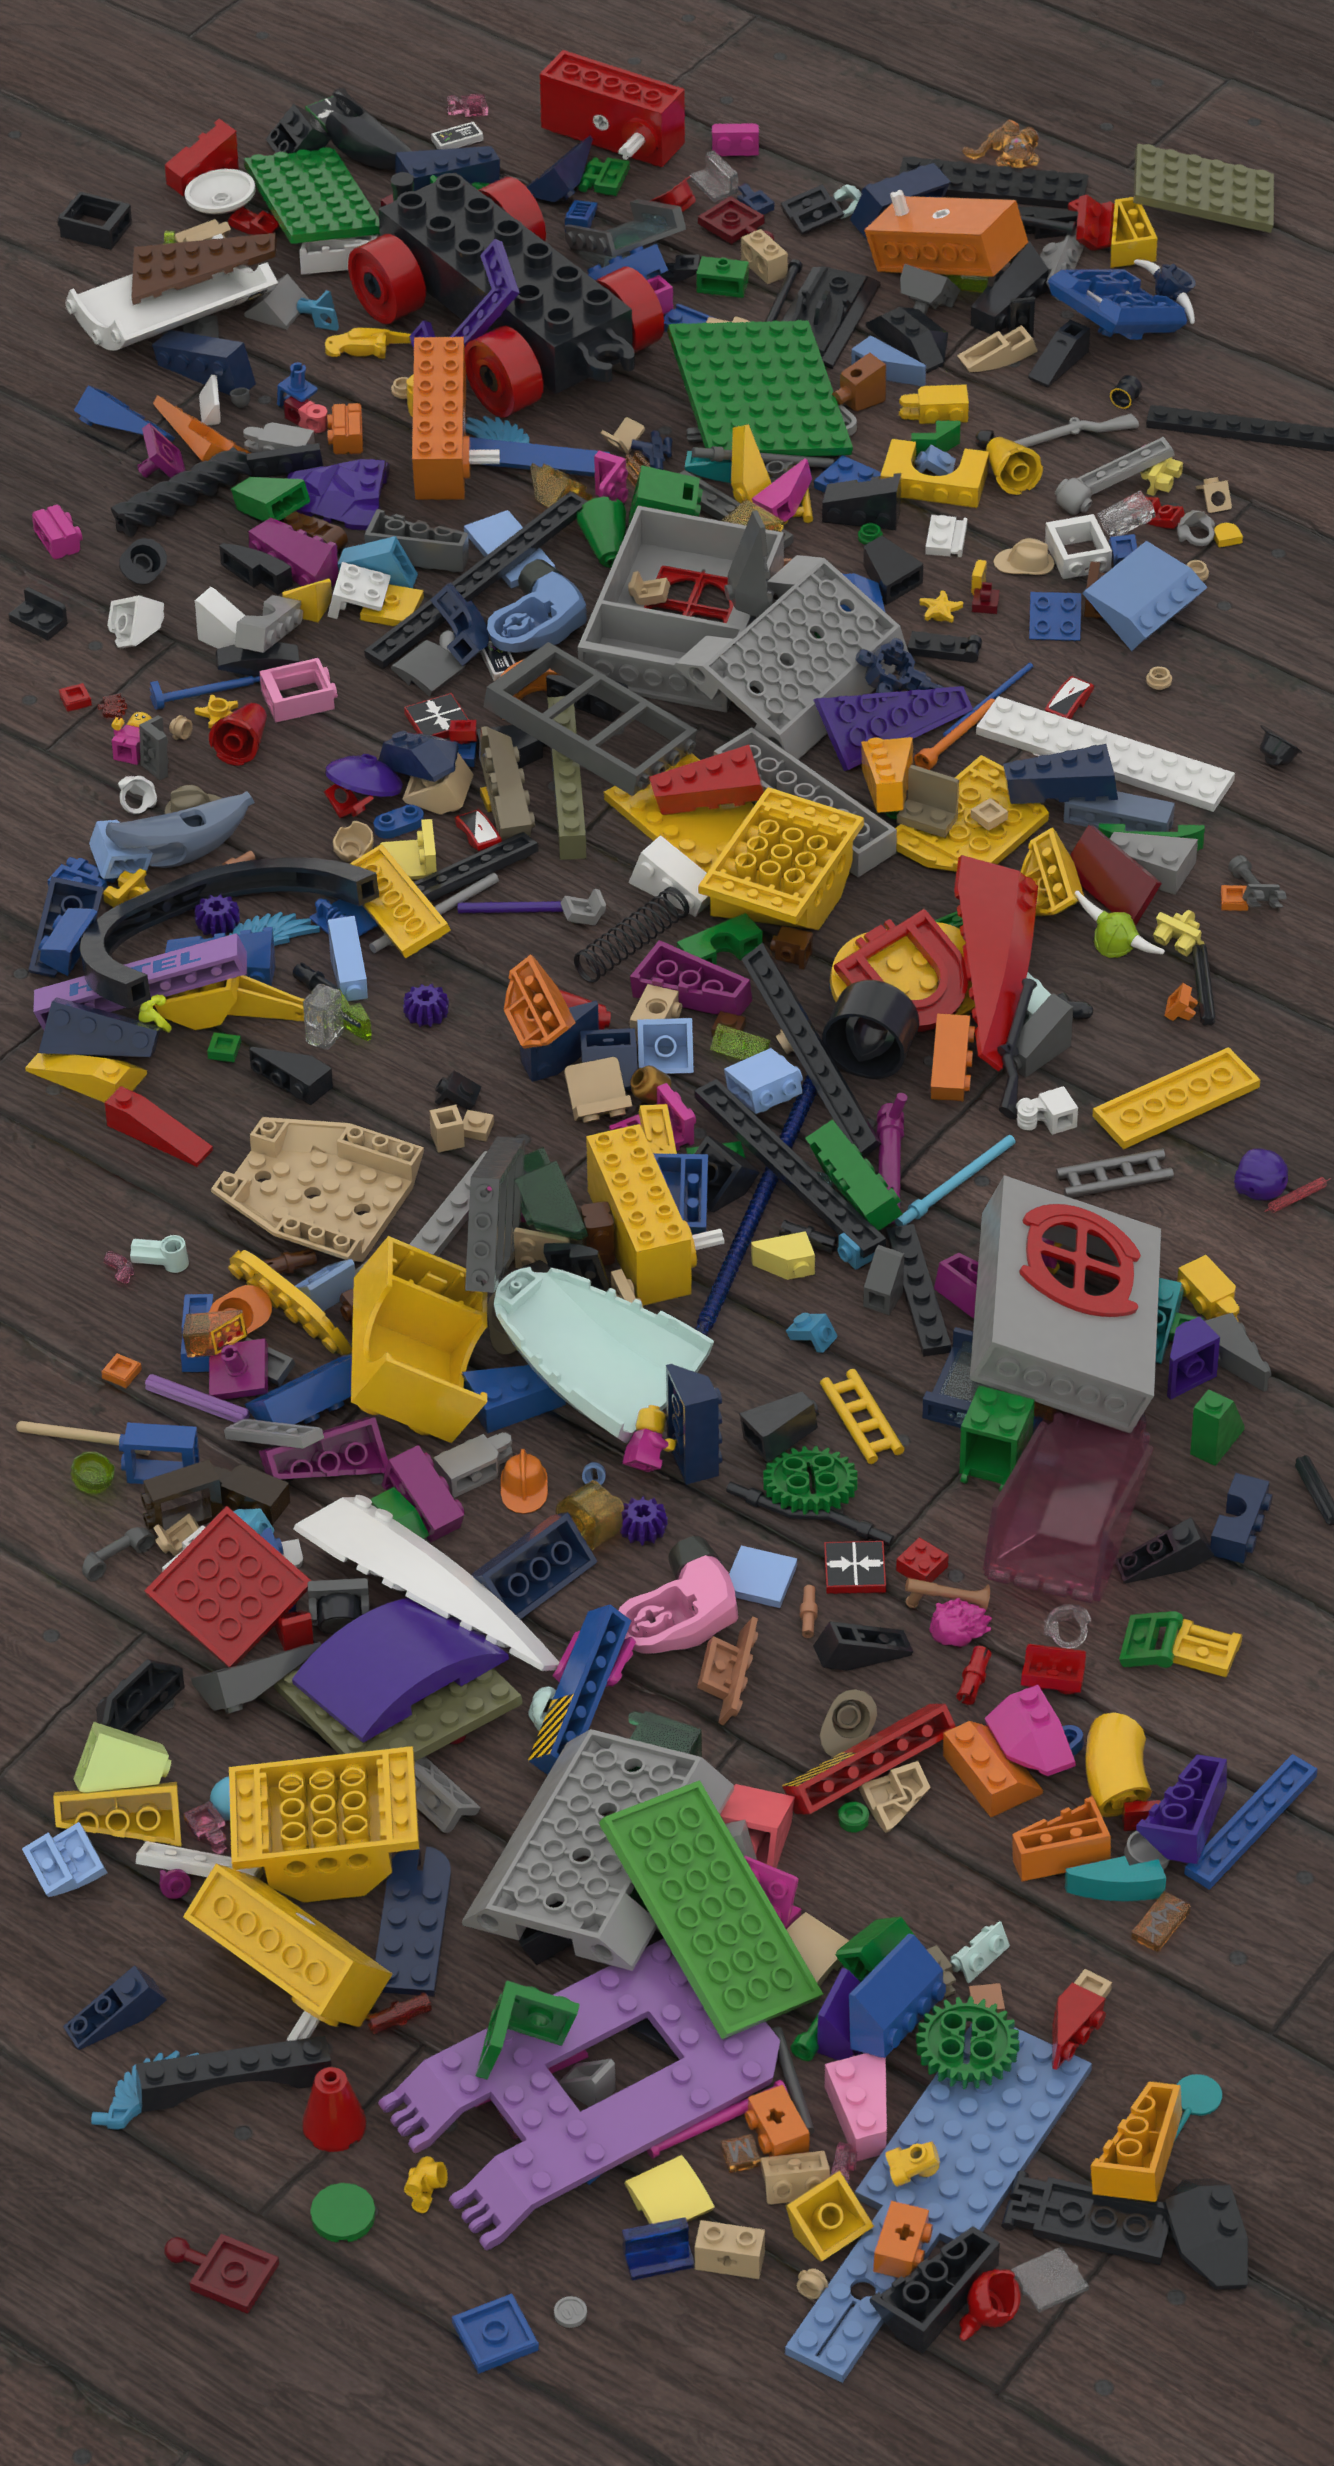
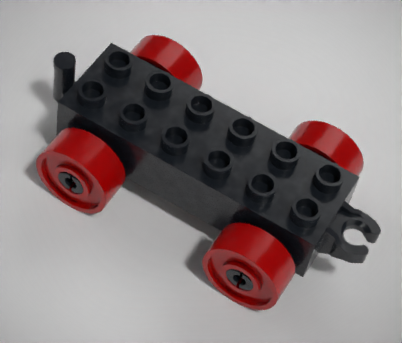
M405 172L397 173L391 178L393 202L379 208L380 237L353 249L348 258L349 276L356 296L364 309L376 321L389 324L419 310L424 305L426 292L464 321L492 290L480 255L494 239L503 243L520 293L488 328L486 333L468 342L465 347L466 375L475 395L489 412L502 418L510 416L539 401L543 393V384L557 394L589 377L596 381H612V366L619 362L624 370H634V354L660 341L664 333L662 308L649 282L638 271L630 267H621L594 280L578 266L570 262L552 248L550 244L545 242L546 228L539 205L528 188L513 177H504L477 190L457 173H447L439 176L436 182L414 192V176Z

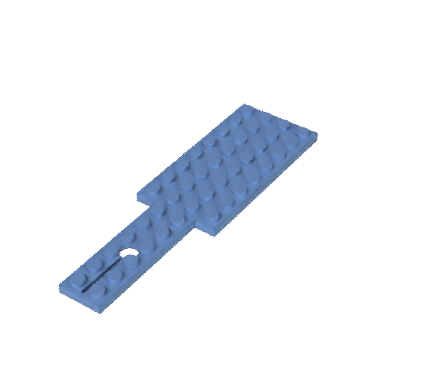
M972 2024L965 2032L964 2064H968L970 2061ZM1014 2027V2029L1019 2031L1018 2040L1020 2041L1017 2062H1012L1010 2072L1003 2070L1002 2080L992 2076V2085L990 2086L982 2080L978 2089H976L973 2082H968L967 2088L963 2089L960 2081H957L953 2087L950 2086L949 2078L939 2082L937 2073L855 2191L858 2201L879 2210L872 2220L874 2227L861 2236L828 2284V2288L826 2287L786 2345L785 2355L843 2383L884 2323V2320L870 2303L871 2296L864 2297L861 2300L854 2298L851 2294L852 2286L859 2282H866L875 2288L876 2293L880 2292L882 2294L891 2287L893 2281L898 2279L873 2272L874 2252L891 2201L929 2210L928 2223L933 2224V2231L929 2244L923 2243L921 2249L925 2250L924 2260L928 2258L939 2240L948 2244L972 2226L983 2232L1011 2191L1016 2173L1026 2169L1090 2074L1092 2063L1074 2055L1070 2061L1065 2060L1055 2070L1052 2068V2044ZM933 2141L940 2160L938 2171L930 2177H921L917 2174L910 2178L911 2182L896 2187L890 2175V2166L885 2153L897 2147L903 2150L910 2148L914 2144H924Z

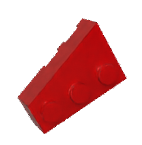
M220 118L214 122L215 127L207 134L201 133L198 136L199 140L190 148L186 146L165 164L166 184L181 196H185L187 185L199 175L219 169L239 170L236 130Z

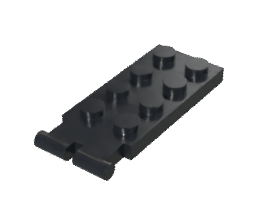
M1018 2171L1016 2173L1010 2194L1012 2200L1008 2201L1001 2225L1003 2229L1012 2231L1014 2227L1032 2230L1034 2237L1152 2264H1161L1170 2231V2224L1163 2202L1092 2194V2186L1048 2177L1047 2182L1029 2178V2174L1025 2171Z

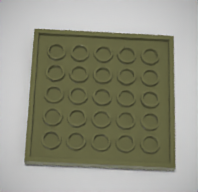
M302 1665L293 1669L274 1684L276 1691L339 1755L413 1746L414 1761H417L523 1704L521 1694L493 1668L461 1687L453 1681L411 1705V1716L362 1743L293 1684L292 1678Z

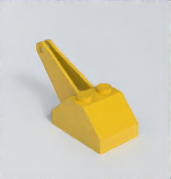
M245 975L166 996L164 1005H154L163 1018L193 1030L219 1026L227 1015L304 1021L308 1018L310 1007L305 999Z

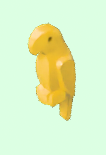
M353 328L347 333L326 338L325 353L331 357H339L341 353L346 352L353 356L374 355L385 359L386 346L394 343H411L409 337L411 334L394 332L388 329Z

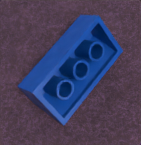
M352 1354L340 1356L269 1391L268 1394H263L245 1403V1406L251 1415L260 1421L296 1424L302 1420L304 1424L312 1422L320 1417L318 1412L326 1408L329 1412L345 1405L343 1400L351 1397Z
M908 1934L849 1994L851 2049L885 2058L909 2032L913 2031L925 2013L929 2014L933 2006L944 1998L946 1984L943 1983V1969L915 1935Z

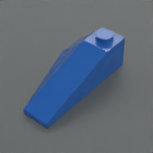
M89 385L74 409L75 412L81 415L79 419L90 426L95 423L143 435L142 428L150 423L169 441L173 442L175 437L148 420L145 421L144 416L129 409L130 407L104 390Z

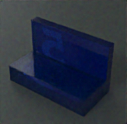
M686 2217L622 2230L623 2252L631 2281L695 2268L694 2258L689 2245V2227Z

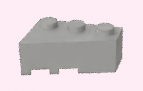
M1114 832L1110 837L1112 842L1162 883L1158 890L1173 895L1177 893L1196 864L1198 839Z

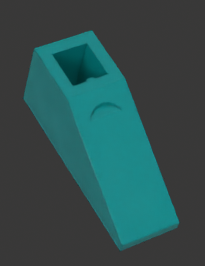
M1159 1278L1155 1362L1158 1364H1162L1170 1341V1330L1176 1313H1179L1184 1294L1181 1282Z

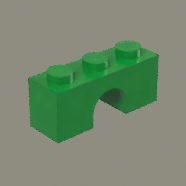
M744 913L678 941L677 948L717 965V953L719 952L732 953L740 961L762 943V930Z

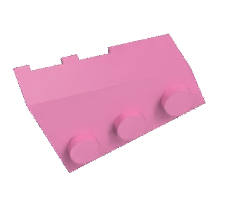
M865 2053L825 2064V2089L855 2162L881 2155L886 2147L887 2138L886 2057L882 2058Z

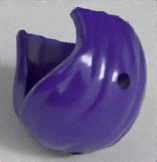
M1260 1148L1251 1149L1246 1152L1239 1163L1234 1176L1235 1189L1238 1194H1244L1255 1200L1275 1199L1284 1192L1287 1186L1288 1167L1281 1156L1273 1151Z

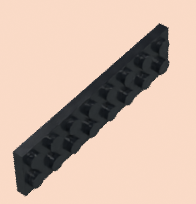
M903 157L899 172L901 174L905 171L909 172L917 169L922 165L926 166L935 163L951 182L944 197L1016 200L1017 204L1068 209V203L1079 199V196L1086 195L1089 175L1080 173H1064L1054 170L1044 171L1032 168L1024 169L918 157Z

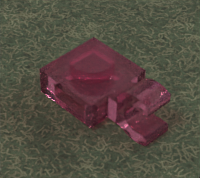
M484 94L461 96V99L455 95L447 96L448 104H455L446 108L448 115H456L458 113H464L465 117L488 115V106Z
M211 1801L183 1813L185 1823L198 1841L207 1837L213 1852L217 1855L228 1851L223 1842L226 1840V1837L221 1831L226 1829L225 1821Z

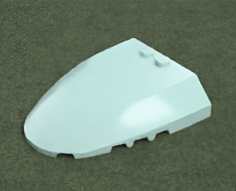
M531 1267L518 1269L507 1275L499 1283L495 1292L494 1308L496 1316L512 1344L532 1370L573 1408L625 1443L629 1442L634 1432L637 1431L635 1426L640 1409L648 1408L649 1405L658 1406L661 1411L666 1408V1365L674 1364L698 1372L710 1354L714 1343L709 1337L663 1311L656 1315L642 1308V1301L638 1299L631 1303L617 1297L615 1289L609 1288L605 1292L592 1287L589 1279L559 1269L551 1268L547 1273L533 1272Z

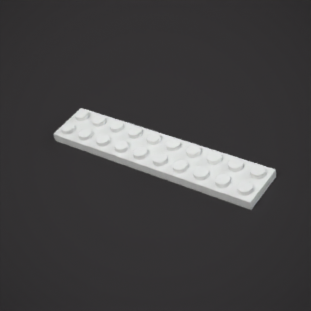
M999 696L976 726V735L1038 755H1050L1066 750L1107 744L1115 780L1214 812L1235 778L1234 772Z

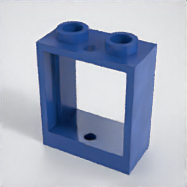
M127 1422L125 1434H120L119 1451L124 1452L121 1459V1470L126 1471L127 1483L143 1484L144 1480L200 1462L197 1427ZM135 1450L178 1452L182 1454V1462L136 1459Z

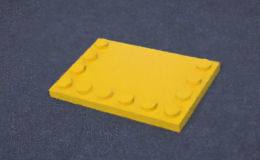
M691 753L680 759L676 766H671L666 771L699 761L700 759ZM651 782L646 789H641L634 796L616 786L604 791V800L651 840L654 841L661 835L706 873L755 806L751 802H746V805L735 806L733 803L719 805L717 809L698 807L695 811L662 815L656 802Z

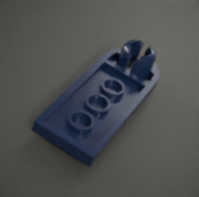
M420 1846L416 1850L400 1851L392 1859V1873L387 1878L375 1959L378 1964L390 1971L392 1976L381 1993L435 1997L451 1884L449 1860L438 1849L426 1846L423 1871L418 1870L422 1860Z

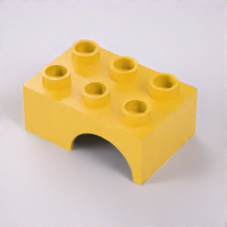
M390 1236L384 1240L354 1277L351 1403L358 1405L360 1409L368 1414H381L408 1425L417 1434L432 1435L450 1443L458 1437L487 1403V1393L481 1392L479 1395L465 1389L462 1372H466L473 1349L487 1328V1292L465 1291L466 1268Z

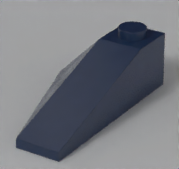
M591 135L574 146L555 164L545 170L540 178L537 177L526 186L534 198L556 202L563 198L565 201L575 193L573 188L581 181L593 138Z
M51 876L28 972L53 978L56 977L59 971L40 961L41 950L38 948L45 935H51L54 930L52 929L54 921L58 915L63 916L68 908L94 909L98 914L104 887Z

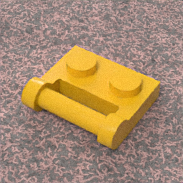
M1184 1619L1175 1640L1172 1652L1174 1654L1173 1663L1227 1678L1235 1655L1239 1651L1242 1634L1235 1632L1232 1635L1194 1625V1621Z

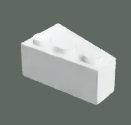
M380 234L302 243L299 251L301 274L348 270L350 252L380 237Z

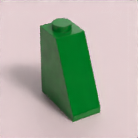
M249 477L231 488L237 510L262 521H266L269 518L280 521L311 502L305 481L302 479Z
M1208 1389L1195 1405L1190 1455L1216 1466L1241 1435L1245 1426L1233 1400Z
M902 1917L876 1919L839 1948L835 1955L844 1968L848 1969L862 1982L908 1934L914 1935V1933Z

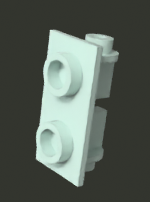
M999 1921L994 1926L983 1927L981 1932L969 1942L971 1947L965 1946L957 1954L951 1956L950 1963L953 1966V1971H962L967 1983H970L1010 1947L1002 1922Z

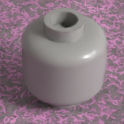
M1077 478L1064 479L1055 491L1057 504L1071 515H1076L1080 511L1085 513L1092 505L1093 501L1090 499L1092 495L1091 489Z

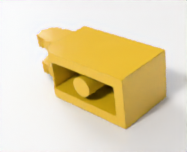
M967 385L922 386L918 389V394L903 395L899 399V404L903 406L899 411L901 419H919V424H933L936 421L968 422L969 401Z
M1207 1255L1178 1268L1177 1282L1182 1283L1183 1296L1193 1304L1199 1314H1202L1209 1320L1233 1313L1238 1321L1237 1314L1240 1308L1235 1301L1236 1286Z

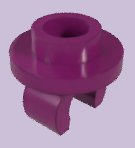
M173 1869L167 1873L165 1870H161L160 1890L167 1898H180L188 1892L191 1880L188 1874L181 1869Z

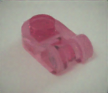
M838 2143L831 2175L840 2171L848 2185L850 2184L849 2170L855 2171L857 2162V2151H852V2144Z

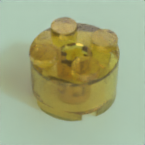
M595 1480L583 1485L561 1500L556 1506V1514L566 1512L570 1514L587 1545L592 1550L619 1533L623 1525L621 1512L624 1510V1505L618 1497L612 1496Z

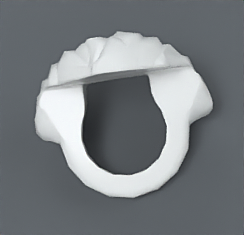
M126 776L118 783L121 789L120 803L128 813L140 814L147 808H154L156 806L157 795L154 784L145 777ZM128 790L133 794L143 796L140 808L133 809L127 805L125 795Z

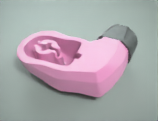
M691 1536L679 1541L672 1547L668 1554V1561L675 1578L674 1581L654 1591L630 1598L620 1606L619 1611L632 1620L625 1639L632 1637L636 1641L632 1650L649 1654L699 1646L720 1630L737 1621L736 1594L730 1575L722 1565L720 1558L704 1538Z

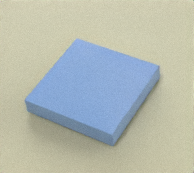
M741 1545L729 1573L736 1598L780 1608L797 1568V1558Z

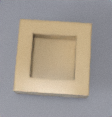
M989 798L971 809V818L989 831L1008 819V811Z
M467 1110L463 1119L464 1137L487 1141L494 1124V1115Z
M1084 1969L1074 1982L1104 1998L1112 1990L1111 1981L1087 1969Z

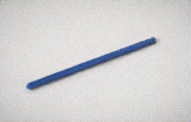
M1028 663L975 706L972 711L968 712L946 730L943 736L948 735L986 701L997 698L1032 669L1033 664Z

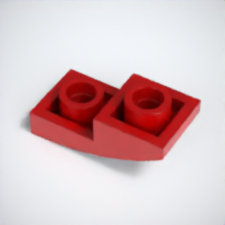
M1147 496L1137 497L1126 511L1128 516L1138 521L1175 529L1180 519L1185 515L1183 506H1161L1159 498Z

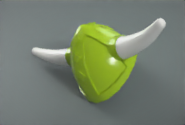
M1075 891L1074 894L1082 907L1098 924L1095 930L1094 944L1101 955L1108 958H1118L1128 954L1133 948L1153 954H1164V949L1147 942L1139 936L1133 919L1129 914L1125 912L1107 913L1092 904L1079 891Z

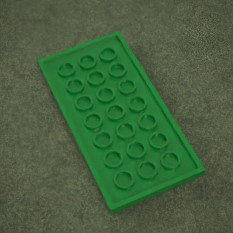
M324 147L317 151L299 150L297 153L288 154L277 152L269 156L256 154L249 158H244L246 171L253 178L257 189L291 244L380 234L378 216L335 149Z

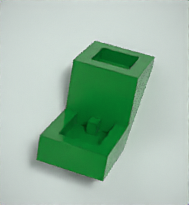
M936 421V433H911V441L916 442V457L921 451L925 452L930 445L943 452H947L960 444L961 421Z
M395 1487L370 1499L372 1501L371 1505L377 1509L390 1512L393 1515L392 1519L422 1539L429 1536L416 1508Z

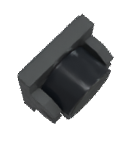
M366 1578L308 1582L309 1612L312 1618V1626H318L319 1630L326 1634H335L348 1623L370 1611L368 1579Z

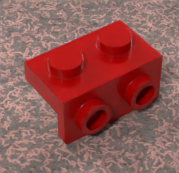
M1028 1644L1021 1676V1685L1028 1686V1688L1039 1685L1041 1690L1045 1688L1055 1689L1063 1694L1081 1693L1085 1673L1086 1652L1083 1650Z

